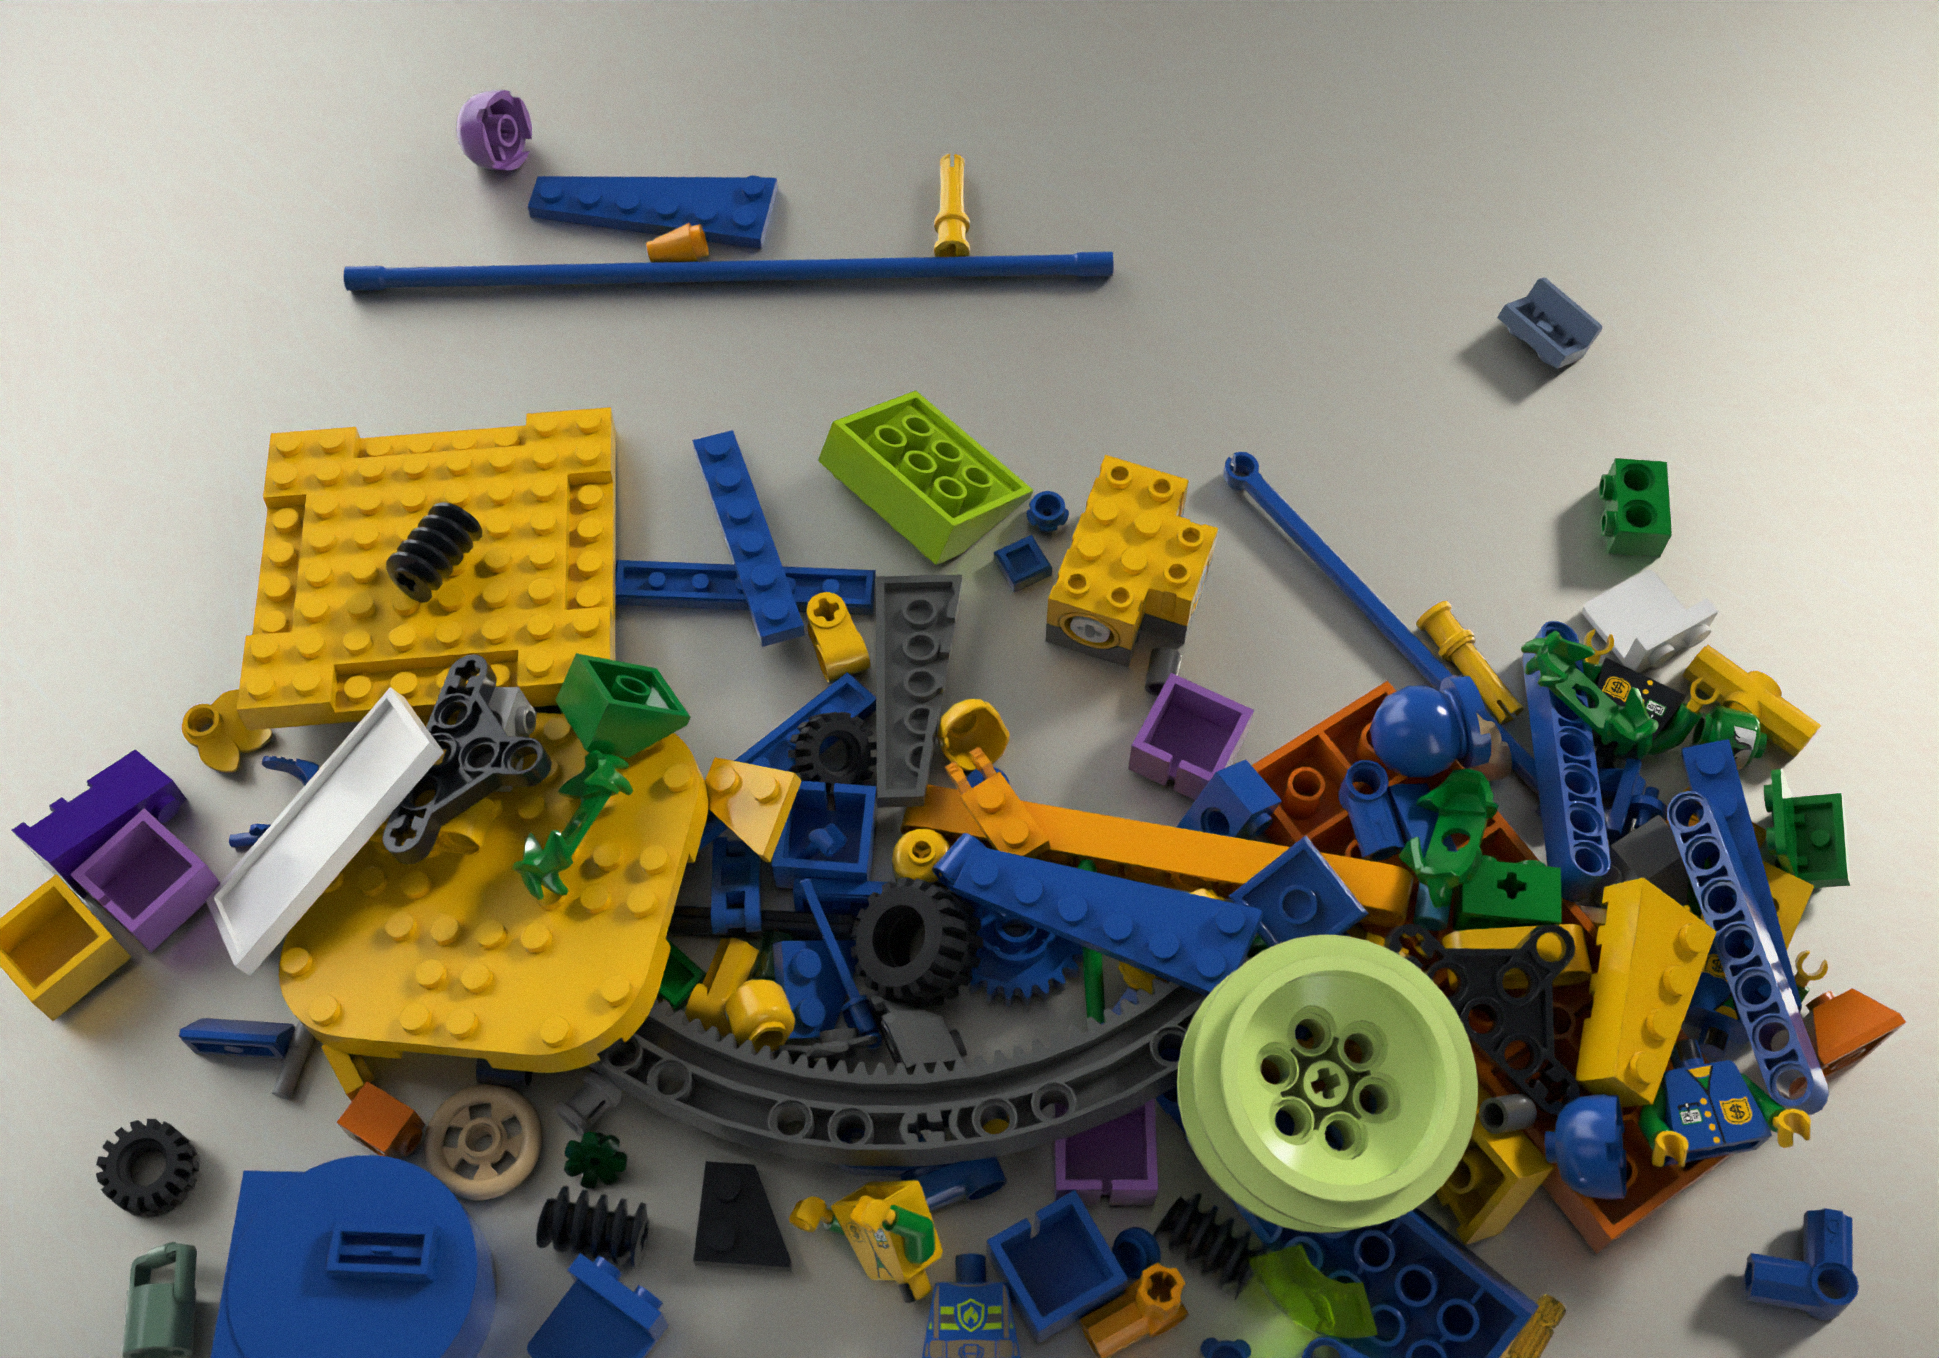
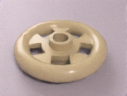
M478 1084L454 1093L437 1108L425 1132L424 1158L429 1173L439 1179L454 1196L459 1198L489 1200L505 1195L518 1187L529 1176L538 1161L543 1139L539 1116L527 1098L506 1086ZM491 1103V1117H479L471 1120L470 1107ZM516 1116L521 1125L522 1133L509 1139L502 1122ZM448 1127L462 1129L459 1134L457 1148L444 1147V1138ZM481 1137H492L493 1141L488 1149H476V1144ZM506 1152H510L516 1160L506 1171L499 1175L492 1168V1165L498 1162ZM463 1159L469 1164L479 1167L472 1180L464 1178L455 1172Z

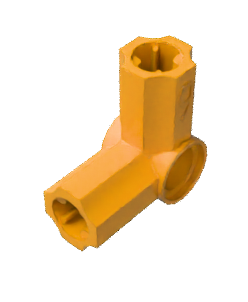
M1159 1263L1154 1264L1142 1271L1141 1278L1128 1286L1124 1291V1295L1090 1312L1079 1320V1325L1085 1339L1098 1358H1109L1148 1335L1150 1338L1159 1336L1189 1316L1181 1301V1295L1186 1283L1178 1269L1166 1268Z

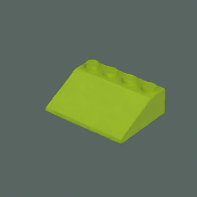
M916 390L833 421L818 458V462L828 469L836 479L845 484L867 506L871 507L886 520L895 531L903 535L926 558L936 565L964 553L1028 500L1034 491Z

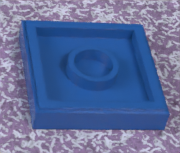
M1306 835L1229 895L1235 904L1263 911V919L1257 933L1269 948L1285 941L1312 935L1342 936L1369 915Z

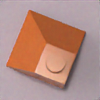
M1853 988L1836 997L1831 990L1816 997L1806 1005L1810 1012L1802 1019L1824 1077L1871 1054L1906 1023L1900 1013ZM1805 1077L1795 1079L1789 1087L1791 1095L1807 1088V1079Z

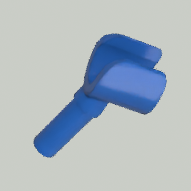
M833 823L828 824L825 829H815L809 834L811 842L795 859L810 860L820 851L825 857H831L843 848L847 838Z

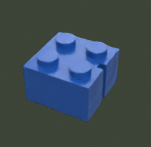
M801 782L773 854L772 869L776 887L793 889L794 877L871 880L878 818L876 786L834 783L833 792L836 811L828 810L825 782ZM833 823L847 838L843 848L831 857H825L820 851L810 860L795 859L811 842L809 834L815 829H825L828 824Z
M1076 1190L1035 1212L1034 1228L1038 1235L1031 1238L1032 1226L1026 1217L986 1240V1255L1001 1282L1007 1283L1009 1296L1036 1344L1124 1294L1129 1280Z

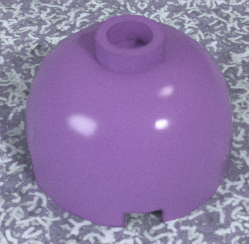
M491 90L475 94L460 109L456 126L458 142L464 155L479 167L496 171H511L519 168L527 159L529 151H522L525 147V140L532 139L530 114L520 97H512L509 94L510 91Z

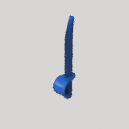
M810 879L801 880L800 883L809 907L850 999L841 1007L845 1023L848 1028H858L859 1037L869 1035L878 1037V1041L875 1044L866 1046L869 1049H877L882 1044V1036L872 1015L868 995L859 994Z

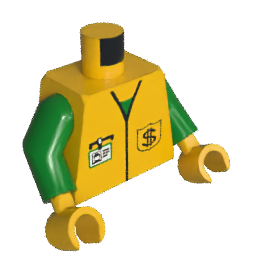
M918 1180L871 1181L832 1204L830 1209H827V1204L816 1196L808 1197L796 1203L789 1217V1222L800 1230L812 1233L815 1232L819 1222L822 1221L826 1230L846 1236L866 1275L874 1280L896 1281L906 1303L922 1299L933 1290L924 1268L940 1259L943 1249Z

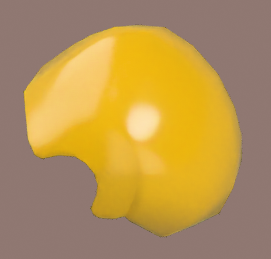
M966 699L954 704L940 718L937 732L938 744L950 763L955 762L963 771L968 772L976 769L971 761L970 751L980 747L993 765L1003 756L1010 736L998 711L989 702H984L982 699Z

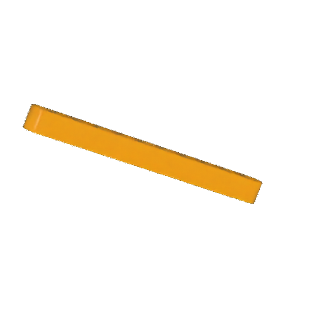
M928 784L924 807H906L900 826V832L903 835L916 829H930L941 834L951 847L963 833H967L977 838L987 848L995 850L964 806L960 797L961 794L957 789ZM1021 801L1048 838L1051 848L1034 859L1078 868L1081 860H1093L1097 866V873L1189 892L1202 888L1205 890L1213 889L1218 896L1230 899V894L1290 848ZM1321 853L1369 913L1360 923L1382 927L1404 925L1413 883V875L1408 870L1390 864Z

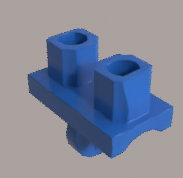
M1627 758L1624 769L1600 767L1598 776L1601 797L1614 799L1612 808L1603 806L1607 839L1610 846L1631 833L1633 826L1637 829L1657 815H1660L1666 821L1668 807L1658 799L1659 789L1651 786L1645 789L1646 781L1639 775L1642 766L1641 760Z

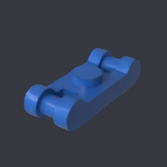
M728 836L716 837L713 840L712 933L725 934L728 933V928L746 927V932L761 931L762 859L742 840L729 841ZM745 903V908L727 909L728 904Z

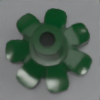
M585 1132L581 1137V1142L570 1140L567 1143L564 1154L569 1160L565 1162L564 1171L570 1177L582 1174L580 1185L586 1189H594L599 1177L607 1185L618 1181L619 1172H623L627 1168L628 1156L626 1153L618 1151L620 1140L614 1135L606 1136L603 1133Z

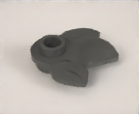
M858 1028L827 1030L820 1032V1043L809 1046L780 1045L779 1052L781 1053L785 1050L788 1051L789 1055L805 1053L809 1060L827 1057V1061L856 1059L855 1050L875 1044L878 1041V1037L871 1035L859 1037Z

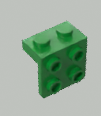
M1782 769L1771 770L1772 784L1764 785V801L1767 813L1772 812L1774 827L1766 828V840L1769 855H1774L1775 866L1814 885V888L1850 886L1845 806L1842 793L1792 797Z

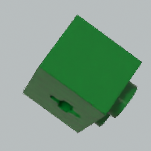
M1482 855L1483 861L1472 882L1460 883L1453 889V930L1456 931L1558 925L1562 923L1561 868L1546 866L1541 861L1498 862L1494 857Z

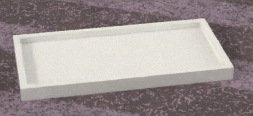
M391 687L205 900L234 966L250 976L444 753L405 697Z

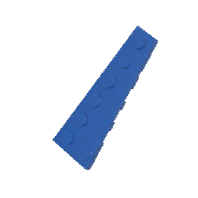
M538 176L528 204V211L530 217L655 235H664L687 223H690L691 226L700 224L707 242L762 249L778 191L777 178L759 176Z
M975 845L953 886L955 894L1204 996H1208L1222 980L1242 966L1263 919V911L1257 908Z

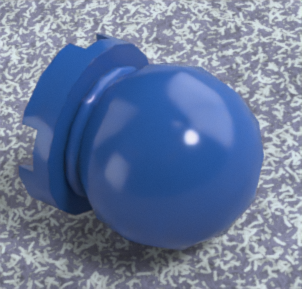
M1454 675L1442 680L1440 691L1427 685L1407 686L1385 697L1375 713L1370 732L1375 754L1388 769L1407 777L1428 778L1448 769L1456 759L1465 769L1489 763L1491 756V734L1481 735L1476 712L1484 711L1485 706L1470 676Z

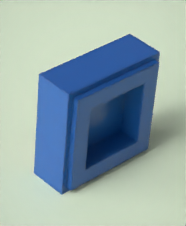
M1032 535L994 552V561L1014 593L1052 575L1053 567Z

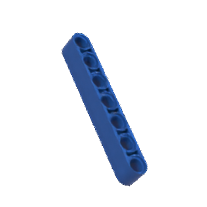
M1559 621L1546 622L1534 638H1545L1548 634L1557 631L1562 638L1579 643L1574 630ZM1524 653V654H1523V659H1522V661H1523V669H1524V670H1525L1526 664H1527L1536 654H1534V653ZM1582 660L1575 661L1577 669L1584 674ZM1524 671L1547 866L1561 868V897L1571 902H1580L1587 898L1607 874L1611 865L1592 728L1548 687L1539 686L1537 682L1541 676L1540 671L1531 675L1525 674ZM1572 687L1576 691L1577 699L1581 704L1588 707L1587 693Z
M1694 791L1681 792L1673 797L1668 805V822L1705 922L1717 931L1713 944L1767 1090L1773 1100L1787 1109H1798L1808 1115H1813L1822 1110L1826 1105L1829 1096L1828 1085L1725 817L1719 808L1700 793ZM1704 809L1701 821L1689 827L1688 823L1692 814ZM1720 852V859L1716 866L1705 870L1704 864L1708 856L1712 853ZM1736 895L1737 902L1734 908L1728 913L1721 914L1720 908L1725 898ZM1753 939L1754 947L1752 952L1745 958L1738 959L1737 950L1740 944L1745 940ZM1764 984H1771V994L1767 1001L1755 1005L1754 995L1756 990ZM1788 1030V1044L1782 1050L1773 1052L1771 1042L1774 1035L1779 1031ZM1799 1077H1805L1808 1085L1806 1092L1802 1097L1791 1100L1789 1097L1791 1083Z

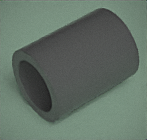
M1157 647L1151 651L1144 686L1148 693L1158 696L1170 673L1179 675L1182 655L1178 651L1168 647Z
M1523 1093L1492 1097L1482 1102L1479 1108V1119L1485 1130L1492 1134L1527 1129L1536 1120V1107L1532 1099Z

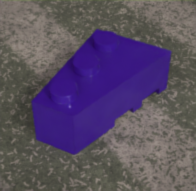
M136 749L87 780V786L90 788L69 802L61 797L50 804L49 807L52 813L33 826L29 827L25 822H22L11 830L54 875L57 874L82 899L88 894L70 875L144 808L162 824L171 820L178 813L180 806L187 800L175 782Z

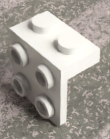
M1644 570L1585 603L1582 610L1583 615L1606 643L1609 634L1613 635L1614 646L1612 651L1624 666L1638 673L1650 666H1660L1669 660L1675 652L1686 646L1694 647L1710 635L1711 630L1709 627L1719 612L1708 598L1685 609L1660 577L1652 570Z

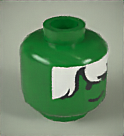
M1716 706L1708 714L1702 713L1701 718L1695 725L1692 738L1693 746L1729 739L1737 770H1743L1748 767L1753 759H1760L1767 744V734L1761 732L1760 721L1756 715L1724 706Z

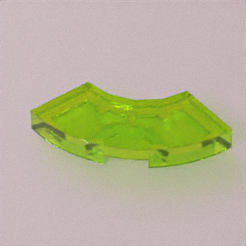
M1302 1244L1249 1258L1253 1273L1266 1296L1276 1308L1296 1324L1320 1335L1337 1338H1361L1378 1334L1363 1282L1343 1284L1325 1277L1310 1263Z

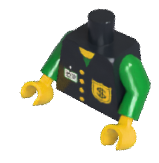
M1596 629L1586 634L1584 645L1592 647L1591 639ZM1609 634L1607 645L1602 650L1598 651L1592 647L1595 651L1594 655L1582 659L1584 675L1619 706H1625L1630 689L1635 687L1640 691L1650 718L1658 722L1659 726L1656 732L1652 734V746L1647 754L1648 756L1657 757L1682 744L1701 718L1702 714L1699 711L1703 705L1713 704L1719 696L1718 687L1710 699L1702 700L1696 696L1695 690L1704 679V677L1696 679L1691 685L1690 694L1692 698L1690 701L1683 703L1686 695L1609 658H1605L1603 664L1599 662L1601 655L1609 653L1614 646L1612 634ZM1587 693L1588 707L1595 708L1593 698ZM1592 728L1598 770H1600V767L1616 768L1620 759L1624 761L1627 758L1642 760L1637 757L1636 745L1625 755L1615 756L1613 751L1618 742L1612 741L1607 745L1601 742L1602 737Z

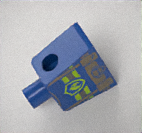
M972 1253L957 1255L955 1257V1282L935 1283L922 1358H1021L1007 1283L986 1282L985 1255Z

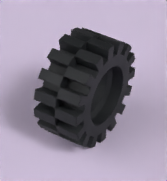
M831 712L811 716L808 718L809 722H802L797 727L800 734L792 735L790 743L796 744L795 750H788V758H795L796 765L791 766V771L793 773H800L802 781L825 782L827 795H834V783L864 785L862 780H870L874 774L868 770L869 766L877 765V757H871V750H877V741L869 742L868 737L874 733L870 727H861L864 721L859 717L850 718L851 713ZM829 736H835L842 740L847 750L846 762L836 772L826 769L819 757L820 746Z
M147 1119L146 1125L139 1120L130 1122L132 1131L127 1132L121 1127L114 1132L119 1138L114 1145L107 1140L102 1148L109 1154L107 1157L98 1156L96 1165L103 1169V1172L96 1173L97 1182L104 1186L101 1188V1191L106 1197L132 1215L141 1217L143 1212L148 1217L158 1216L157 1209L160 1208L168 1213L175 1209L171 1203L175 1198L182 1203L187 1199L188 1195L183 1192L186 1185L192 1188L195 1187L197 1179L191 1174L192 1171H199V1162L193 1158V1156L198 1155L196 1149L183 1134L165 1121L161 1124L156 1119ZM156 1150L162 1152L166 1159V1166L161 1176L149 1185L140 1186L134 1184L130 1174L134 1162L147 1151Z

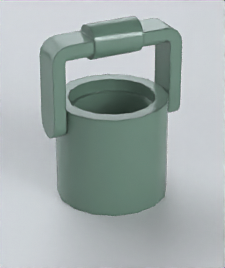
M169 1242L149 1250L147 1254L137 1257L133 1261L130 1271L129 1290H127L123 1358H187L192 1355L196 1304L195 1276L197 1250L195 1246ZM176 1262L174 1283L150 1284L152 1268L158 1269Z

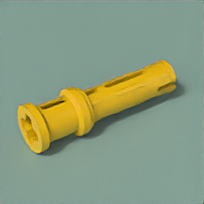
M946 154L939 162L941 202L940 212L934 220V228L938 233V241L934 245L935 257L969 256L970 246L966 241V233L970 228V220L964 212L965 161L962 156L954 154V166L951 167L950 154Z
M1442 601L1432 606L1420 616L1416 626L1420 631L1426 630L1440 648L1438 654L1443 660L1446 659L1447 662L1453 661L1464 676L1472 678L1482 700L1501 725L1512 721L1514 718L1510 713H1515L1518 716L1524 710V707L1517 701L1474 646L1476 640L1474 639L1475 635L1470 629L1465 630L1451 613L1452 606L1448 601Z

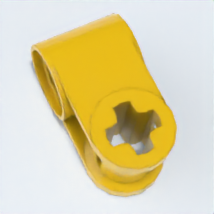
M823 592L813 596L808 602L806 609L808 617L807 631L826 681L830 683L838 680L847 672L852 675L869 669L871 664L867 648L862 636L856 630L842 598L830 592Z

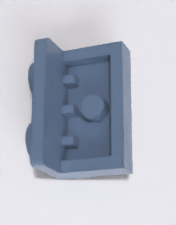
M1545 277L1536 281L1526 297L1505 304L1497 316L1498 319L1508 326V330L1513 336L1524 340L1537 351L1539 358L1543 362L1554 366L1556 369L1582 359L1603 328L1598 321Z

